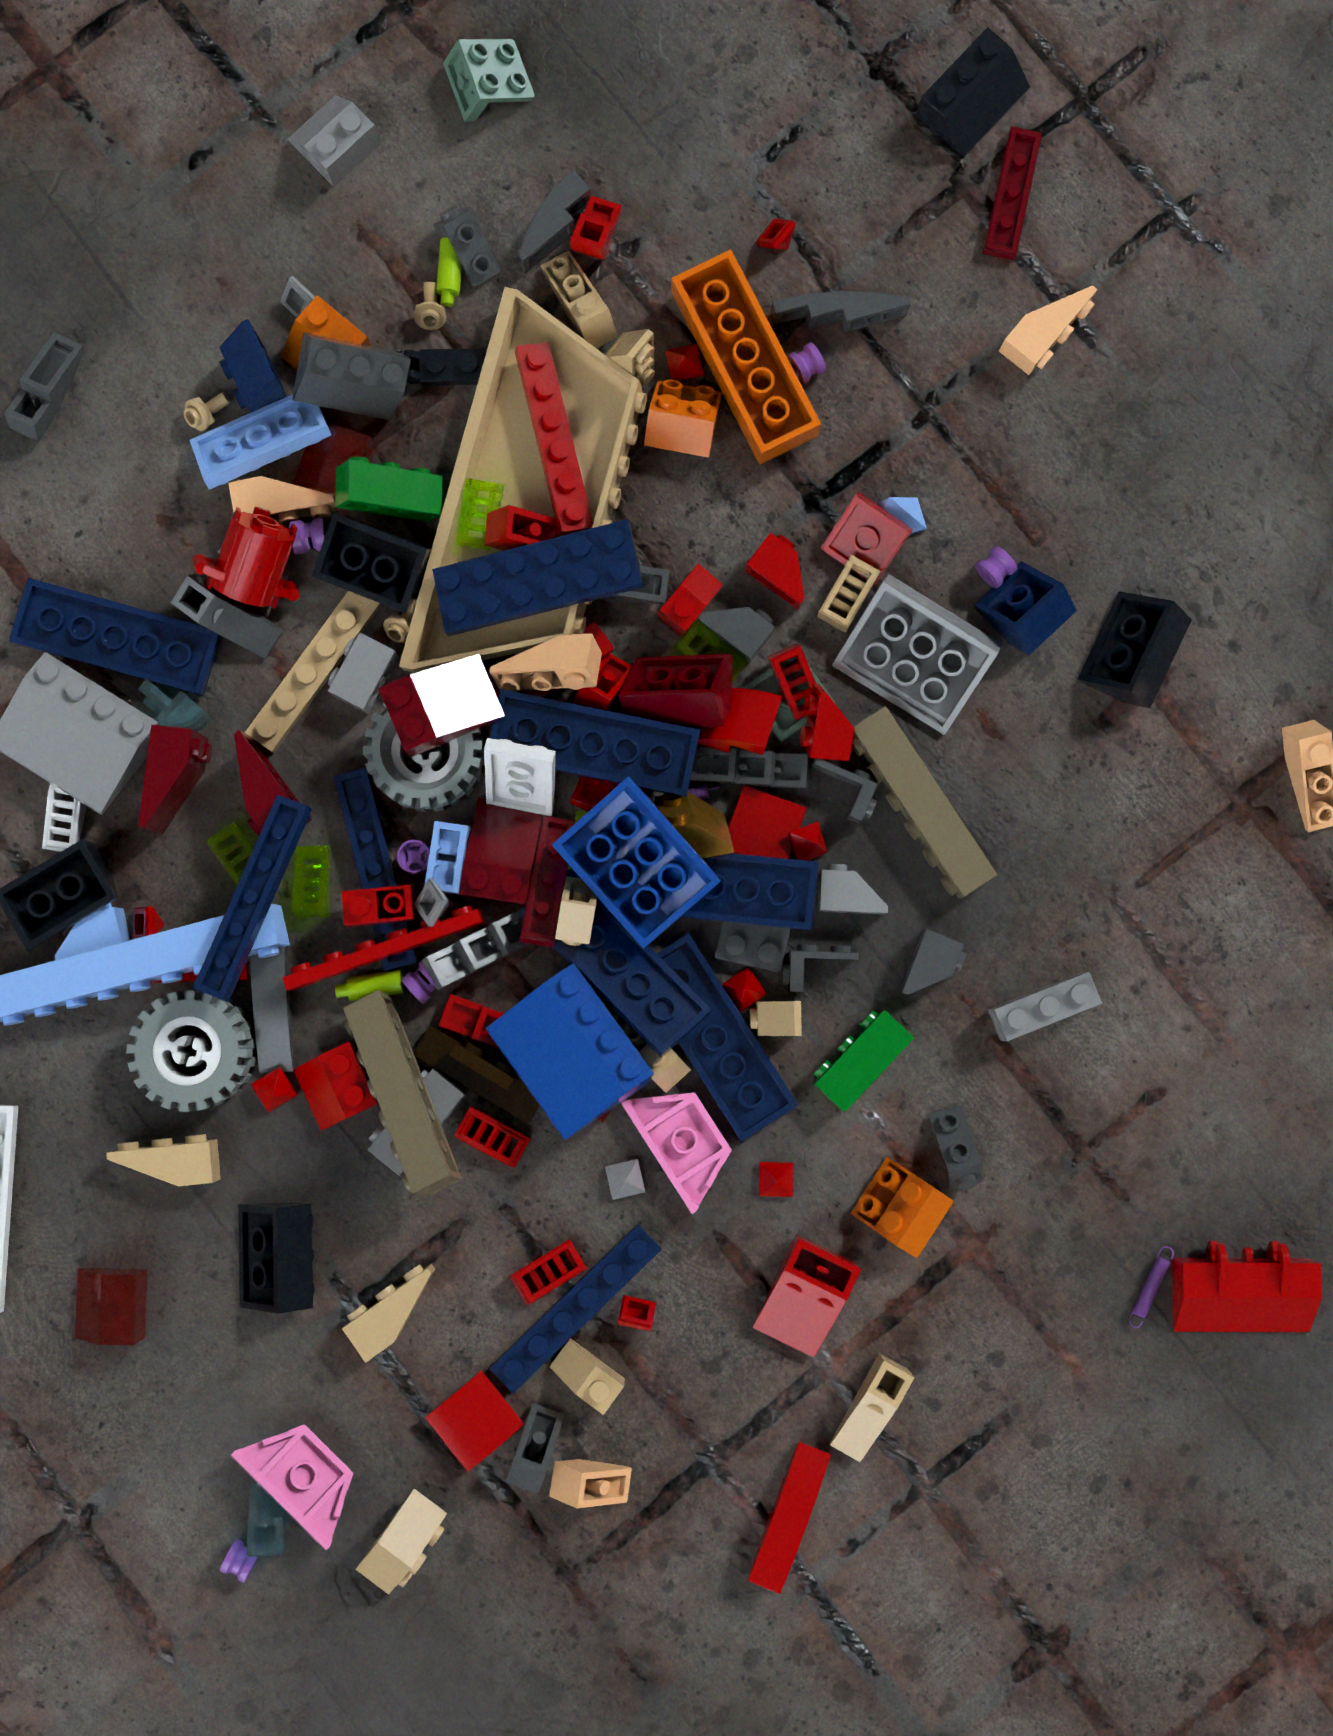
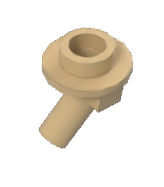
M436 282L423 283L424 302L416 304L413 317L416 324L426 330L439 329L446 322L447 315L444 305L437 303Z
M221 392L205 404L200 397L190 399L185 403V420L191 427L204 431L215 422L212 415L230 404L231 401L225 392Z
M416 598L406 613L403 612L400 616L393 612L385 619L383 627L387 636L392 641L397 643L406 642L417 603Z

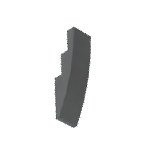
M834 291L809 293L773 300L771 317L774 325L805 317L809 329L840 321L845 333L905 317L911 303L908 297L877 292Z
M697 747L690 782L809 789L811 758L808 754H785L764 751V754L760 755L747 750H738L737 748H731L729 753L714 748Z
M522 909L460 939L453 945L425 957L422 962L437 991L530 945L529 943L520 942L524 916L521 914Z
M287 946L279 948L280 954L266 958H259L258 954L250 956L252 1003L259 1073H269L279 1066L283 1072H294L293 1004H291L290 991L286 990L282 977L290 975V970H287Z

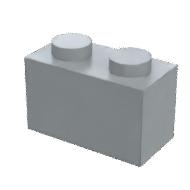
M359 632L356 639L352 638L348 642L344 650L346 658L341 667H336L331 673L328 680V685L330 686L328 692L333 697L369 715L380 695L378 688L386 684L400 656L395 650Z

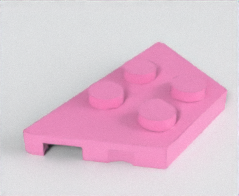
M695 1092L624 1100L621 1102L623 1108L691 1214L695 1213L732 1151L727 1141Z
M305 1424L235 1450L230 1455L324 1550L331 1546L332 1537L344 1505V1499L349 1489L353 1472Z

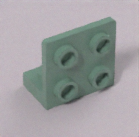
M458 39L443 62L464 122H476L489 102L532 101L535 97L513 39Z

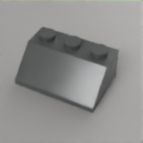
M304 332L292 400L391 420L405 392L411 359L402 353Z

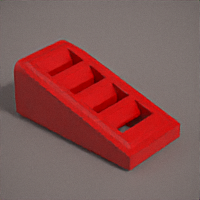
M794 644L767 656V659L794 720H798L808 714L805 713V704L797 707L795 701L806 697L807 694H811L812 686L816 682L801 645ZM793 657L796 658V663L781 669L780 663ZM801 669L803 675L786 681L785 676ZM807 682V688L794 694L791 693V688Z
M473 1105L468 1109L454 1137L512 1168L516 1167L531 1140L530 1137ZM476 1118H478L482 1122L475 1135L471 1136L468 1132ZM491 1125L494 1129L486 1143L480 1141L487 1126ZM500 1131L506 1133V1136L498 1150H496L492 1146ZM514 1137L518 1142L509 1157L504 1152Z
M568 1239L509 1275L525 1305H530L583 1272L587 1267L571 1240ZM563 1251L573 1266V1269L570 1271L566 1269L558 1255ZM551 1258L561 1274L557 1279L547 1263ZM540 1266L549 1281V1284L545 1286L535 1271V1268ZM527 1273L537 1289L534 1293L530 1291L522 1277Z

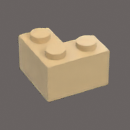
M413 1489L355 1570L388 1595L397 1585L403 1588L425 1561L427 1556L422 1552L427 1544L433 1547L443 1533L444 1528L440 1524L447 1513L416 1489Z

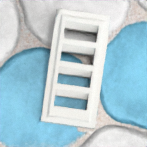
M51 783L47 796L42 848L61 852L80 841L87 806L75 798L73 802L61 800L62 794H69ZM59 808L72 809V816L58 814ZM57 821L71 823V828L56 827ZM54 834L70 836L69 843L53 840Z

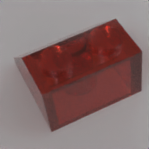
M328 426L332 436L305 447L293 485L330 494L335 498L336 467L346 462L350 457H365L371 463L376 447L368 435L340 426Z
M79 1268L77 1273L75 1338L97 1345H135L145 1338L148 1269Z

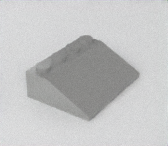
M888 574L832 666L945 735L998 655L1002 643Z
M44 652L24 676L0 719V752L103 815L147 758L151 724L159 725V723Z

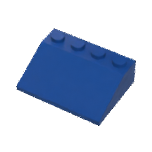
M630 776L624 779L552 844L555 850L643 949L721 882V879Z
M574 963L545 981L486 1028V1031L564 1141L646 1086L654 1075L653 1071Z

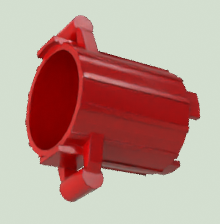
M255 506L252 514L241 512L240 508L236 507L218 559L196 554L192 558L195 571L199 575H207L205 580L207 589L211 590L214 587L215 590L244 604L276 608L279 597L296 601L300 597L296 584L293 581H285L281 578L296 538L297 527L294 524H291L290 529L284 527L269 517L271 513L269 510Z

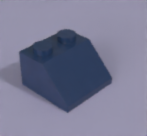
M249 319L242 321L219 347L224 357L219 363L227 379L233 378L238 387L232 391L240 408L247 407L251 413L283 399L287 395L263 342Z
M1021 561L1017 564L1018 569L1013 575H1007L999 588H991L974 604V607L1007 643L1029 656L1077 610L1063 583Z

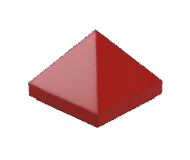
M773 219L756 240L755 244L758 247L788 250L796 223L793 220Z
M697 343L665 350L672 380L684 381L704 376Z
M818 821L788 832L796 860L809 861L828 853Z
M153 906L133 909V939L156 934L165 925Z
M746 967L722 984L739 1012H742L767 995L749 967Z
M280 1066L250 1083V1086L268 1112L298 1095Z
M759 1162V1196L793 1197V1162Z
M623 1295L617 1324L651 1332L657 1302Z

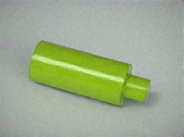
M444 237L440 239L436 293L441 295V305L453 307L454 297L460 295L462 265L449 239Z
M402 970L347 977L346 983L335 984L336 997L348 996L350 1001H356L377 990L389 996L404 994L405 986L401 980L403 978Z

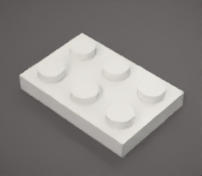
M487 738L484 747L486 804L552 816L555 806L556 751L548 750L538 745L527 746L517 744L508 739L497 740Z

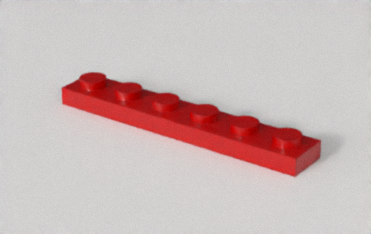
M549 342L516 346L515 356L559 536L591 529L593 520Z
M471 905L452 911L453 918L441 922L438 919L433 927H429L423 921L419 923L421 929L408 933L407 929L403 928L387 934V941L375 944L373 939L355 945L356 952L343 956L342 951L323 956L322 960L324 963L311 967L310 963L307 962L290 968V975L282 977L287 991H294L485 923L481 910H472Z

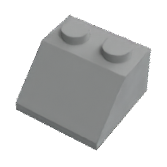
M337 95L332 97L288 138L289 142L332 186L336 185L380 144L375 125L353 102Z

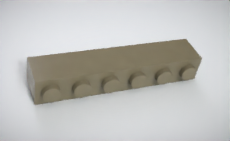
M886 706L855 725L852 742L853 750L858 756L864 755L870 764L867 770L872 779L877 784L882 782L888 791V794L885 795L888 803L895 812L900 810L907 820L904 823L907 832L914 840L919 838L925 847L922 853L932 868L937 866L944 876L941 882L946 891L951 896L956 894L958 899L996 877L998 874Z
M377 990L344 1007L347 1018L344 1021L346 1030L355 1039L357 1044L356 1057L360 1065L366 1068L369 1080H367L368 1089L371 1095L378 1100L381 1108L378 1115L382 1125L390 1132L393 1140L390 1142V1148L395 1158L402 1164L405 1172L402 1174V1180L407 1190L412 1194L427 1198L461 1181L462 1177L392 997Z

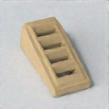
M851 555L819 610L817 617L846 633L877 579L880 570ZM851 569L867 577V582L864 583L850 575ZM844 581L860 589V594L858 595L842 586ZM837 594L853 601L854 605L851 607L836 598ZM830 606L846 613V619L830 611Z

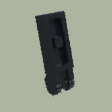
M485 348L420 349L419 352L415 350L395 351L410 358V364H419L420 372L409 370L406 383L421 384V386L477 385L486 356Z

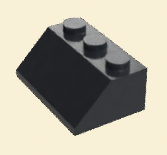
M987 27L921 96L916 116L964 158L1029 90L1030 85L1013 49Z
M333 513L312 577L406 613L421 588L432 548L347 515Z
M1119 591L1078 680L1121 702L1151 708L1192 619L1175 601Z
M83 839L0 888V905L27 951L33 950L118 898L112 872L95 843Z
M295 1202L238 1204L240 1308L276 1314L313 1308L315 1287L312 1269L314 1250L312 1248L313 1215L311 1204Z

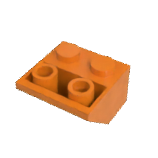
M658 380L649 407L644 446L709 458L722 392L715 391L713 388L704 385L693 387L683 385L677 380Z
M886 1157L850 1214L895 1246L918 1258L954 1200L889 1157Z

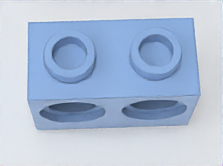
M434 821L425 884L431 878L434 879L443 893L459 895L464 859L471 832L469 826Z

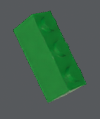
M350 457L346 462L336 467L335 507L429 522L441 516L442 476L430 474V470L426 468L407 470L401 469L399 464L393 462H383L379 465L369 463V459L365 457Z
M872 1010L860 1022L859 1025L863 1029L856 1037L847 1036L836 1048L840 1054L832 1062L826 1059L813 1073L817 1078L812 1083L844 1113L914 1039L886 1010H880L878 1013Z

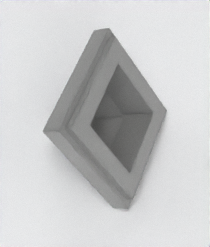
M291 276L280 302L297 318L315 296L294 276Z
M429 878L414 906L429 927H433L449 906V902L434 879Z
M638 1159L605 1166L612 1200L645 1192Z

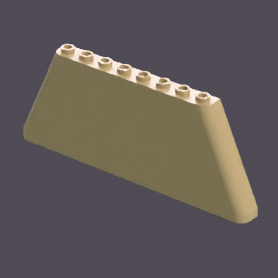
M505 287L400 660L399 667L404 671L417 673L477 654L480 655L481 660L522 653L559 635L584 634L586 628L584 613L587 604L590 605L592 601L453 636H447L444 631L432 569L503 551L484 545L487 513L511 505L555 518L515 356L516 346L549 342L593 520L592 528L612 523L610 520L613 508L617 509L621 498V489H619L621 477H626L629 469L630 458L627 457L630 445L636 443L638 436L637 418L639 413L643 414L646 407L647 394L643 393L642 386L637 378L517 289Z

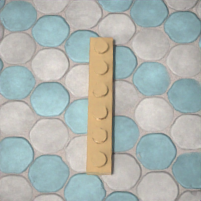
M348 591L245 733L275 753L328 681L333 670L344 659V650L348 642L352 638L356 639L359 632L363 633L383 604Z

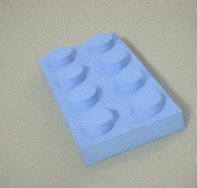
M292 394L190 439L199 469L208 489L224 485L230 480L258 470L266 464L287 457L293 452L332 436L320 406L293 401Z

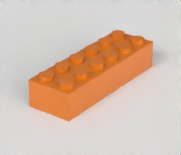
M730 249L672 277L671 294L759 465L818 437L821 422L732 250Z

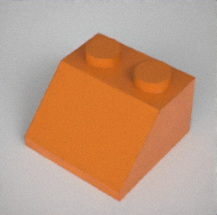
M317 295L295 319L280 356L297 371L304 332L372 346L364 333Z

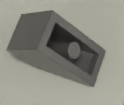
M750 607L702 612L697 618V625L748 665L770 639L775 629L771 624L773 620L760 609L753 611Z
M928 929L922 930L898 993L903 995L912 994L953 976L954 970L959 972L966 957V953L962 952L964 943Z
M534 1403L532 1404L506 1483L539 1494L565 1414Z

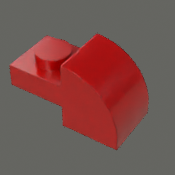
M590 196L584 214H580L571 237V250L604 260L611 248V239L621 215L622 205Z

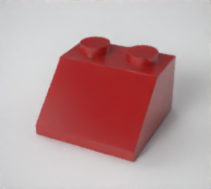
M355 1041L344 1043L293 1069L321 1131L379 1104L378 1100L371 1095L368 1089L367 1080H369L366 1068L360 1065L356 1057L355 1051L358 1047Z

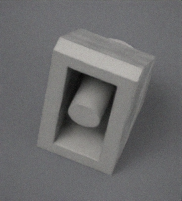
M827 864V870L819 871L817 912L876 915L888 913V905L856 871H847V865Z

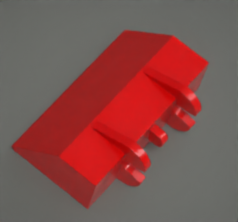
M1208 1241L1206 1258L1173 1257L1174 1332H1310L1322 1300L1321 1263L1309 1258H1290L1287 1245L1279 1243V1241H1270L1268 1243L1266 1258H1253L1251 1247H1243L1242 1258H1228L1226 1247L1223 1243Z

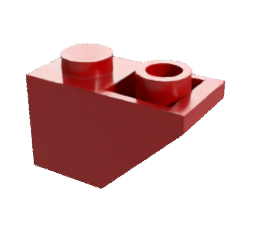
M813 684L812 692L807 694L805 700V713L808 714L806 726L801 728L800 745L810 758L849 761L855 729L820 684Z
M411 885L341 891L344 926L381 925L414 919Z

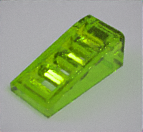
M466 478L457 545L490 550V547L484 545L487 513L500 508L505 484ZM479 490L489 492L488 498L478 497ZM475 505H487L486 512L474 510ZM472 517L485 519L484 525L471 523ZM469 530L483 532L482 539L468 536Z
M699 621L693 622L672 648L682 656L698 655L708 643L712 647L705 655L717 654L718 651L721 654H732L733 683L748 663ZM698 635L701 639L691 649L688 645Z
M234 820L207 838L205 842L236 885H238L245 867L237 872L234 866L251 856L254 848ZM234 834L237 840L222 849L219 843ZM242 845L245 851L229 860L226 855Z
M296 846L292 911L300 918L329 917L331 903L330 847ZM304 859H321V864H304ZM320 872V877H304V873ZM304 886H319V891H304ZM304 900H319L318 903H304Z

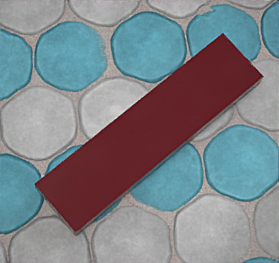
M1010 127L982 254L1013 261L1016 258L1043 134L1041 132Z
M543 815L520 942L554 948L561 899L569 864L555 850L552 844L576 823L574 820Z

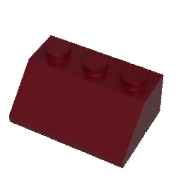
M732 654L637 657L618 695L623 714L684 727L715 728L717 726H724L732 703Z

